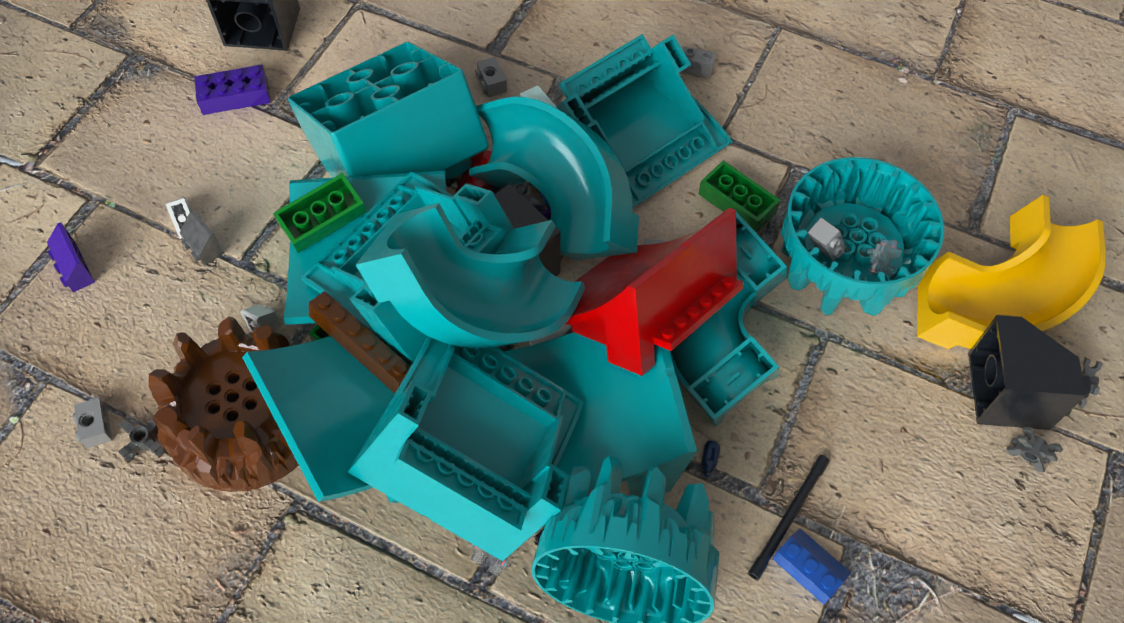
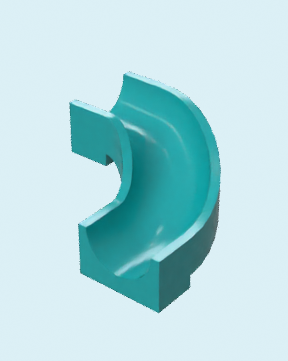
M508 97L476 105L479 116L485 121L491 134L492 154L486 165L469 168V176L497 188L506 187L509 184L512 186L526 183V180L534 185L549 202L551 220H553L556 228L561 231V255L577 261L637 253L639 215L633 213L629 181L615 153L596 132L572 116L536 99Z
M439 203L395 214L355 264L378 303L390 301L407 322L425 335L443 343L466 348H492L537 340L548 336L568 322L585 290L582 281L570 282L562 280L551 274L540 261L538 254L543 250L556 227L553 220L511 229L504 237L495 254H485L470 250L460 242Z
M737 212V280L743 281V289L676 348L670 351L674 370L681 384L716 427L723 422L726 415L745 397L770 380L773 381L779 376V366L753 336L748 334L743 321L748 311L757 302L786 279L787 266Z

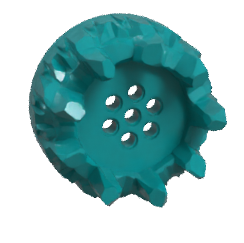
M846 157L827 161L814 167L804 174L794 187L782 225L781 235L784 239L782 253L791 258L788 274L790 287L794 290H801L810 282L815 283L816 287L824 293L820 309L825 315L833 314L842 299L846 297L851 300H860V305L867 314L872 316L879 314L885 305H889L894 297H904L908 290L918 286L937 257L944 238V221L936 200L930 191L914 176L897 166L880 160ZM820 218L840 231L846 246L844 253L833 262L819 252V248H814L808 235V231Z
M608 456L603 460L595 489L590 495L591 474L586 466L574 467L568 480L562 509L559 513L552 515L548 519L540 536L531 568L532 576L537 585L559 603L587 616L610 623H701L710 617L715 603L719 551L713 546L714 512L709 511V500L704 484L687 485L676 510L664 503L666 478L657 466L649 469L640 497L635 495L626 496L620 493L623 469L622 463L618 458Z

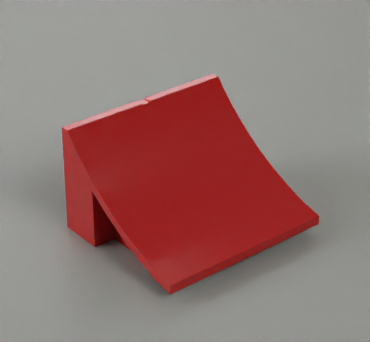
M728 208L705 227L684 237L657 244L637 245V253L608 256L574 281H582L585 290L574 313L564 325L570 324L574 333L606 345L609 363L643 376L655 365L654 344L672 351L743 289V281L737 280L736 210Z

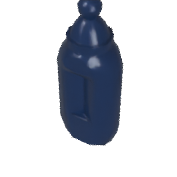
M708 440L704 446L702 465L706 478L709 477V474L718 464L720 444L716 441Z

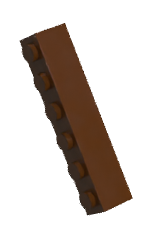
M326 291L309 302V317L393 393H396L411 366Z

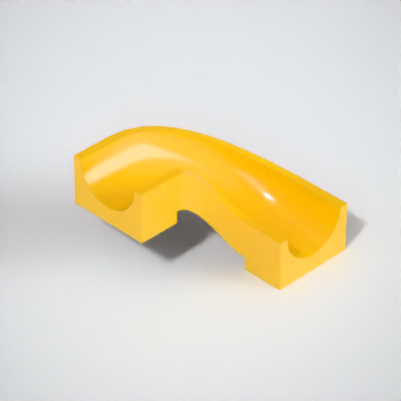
M1041 195L1009 216L1010 247L1016 249V251L1006 262L993 266H983L947 252L931 264L918 284L917 337L946 349L956 345L972 349L996 315L1023 317L1043 332L1067 320L1090 300L1103 278L1106 266L1103 221L1096 219L1090 223L1078 226L1052 224L1050 220L1049 197Z

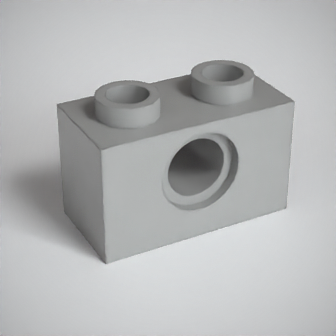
M683 46V51L691 66L681 73L710 79L716 53Z
M496 57L478 61L475 74L477 79L481 80L482 90L486 91L488 97L507 92V80Z
M820 218L808 231L814 248H819V252L832 262L844 253L846 246L840 231L824 219Z
M99 397L74 405L75 413H73V420L78 431H75V436L79 443H82L88 449L112 441L107 406Z

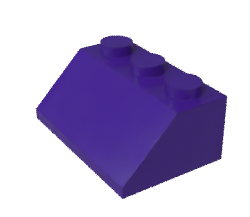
M61 222L57 223L47 241L50 248L47 252L51 259L56 261L53 265L57 272L62 274V277H60L62 284L65 288L69 286L74 293L95 283L76 242Z

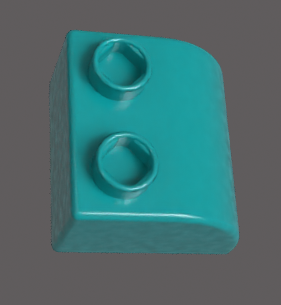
M411 42L402 43L288 97V101L303 132L331 178L341 173L345 177L410 173L411 171L414 173L445 171L446 179H450L466 172L471 167V157L485 151L489 147L464 70Z

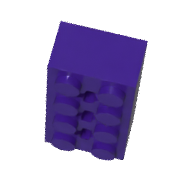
M263 65L194 76L196 101L202 115L271 103L268 80Z

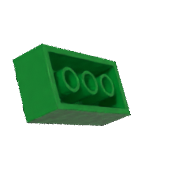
M724 160L701 180L698 192L700 196L723 212L728 208L735 209L756 233L777 213L781 201Z
M341 173L275 211L273 215L299 253L367 212L363 201L345 175Z

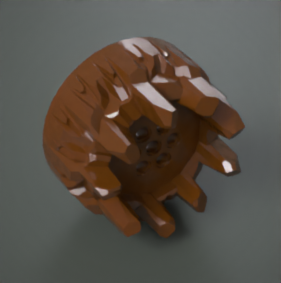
M229 316L218 326L219 338L206 343L202 348L186 333H177L173 346L180 358V362L173 368V374L165 369L152 371L149 374L148 387L158 404V411L153 417V421L158 427L157 437L182 472L205 487L220 491L238 492L258 489L272 484L297 468L298 463L242 358L248 351H263L292 346L287 338L281 333L273 332L268 324L256 328L253 334H246L237 320Z

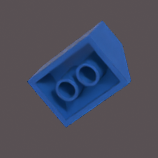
M798 529L773 557V560L823 605L851 574L847 568L802 529Z

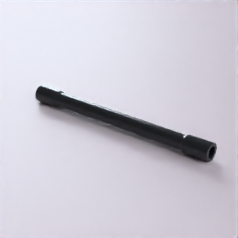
M818 456L810 469V473L761 554L756 558L748 571V575L754 580L761 578L768 566L769 560L817 480L822 476L830 463L829 458L826 456Z

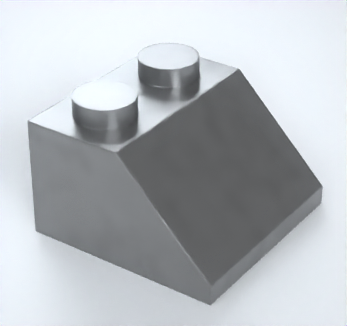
M192 210L180 231V235L183 238L181 243L186 250L191 249V255L196 262L201 261L206 266L224 253L213 232Z

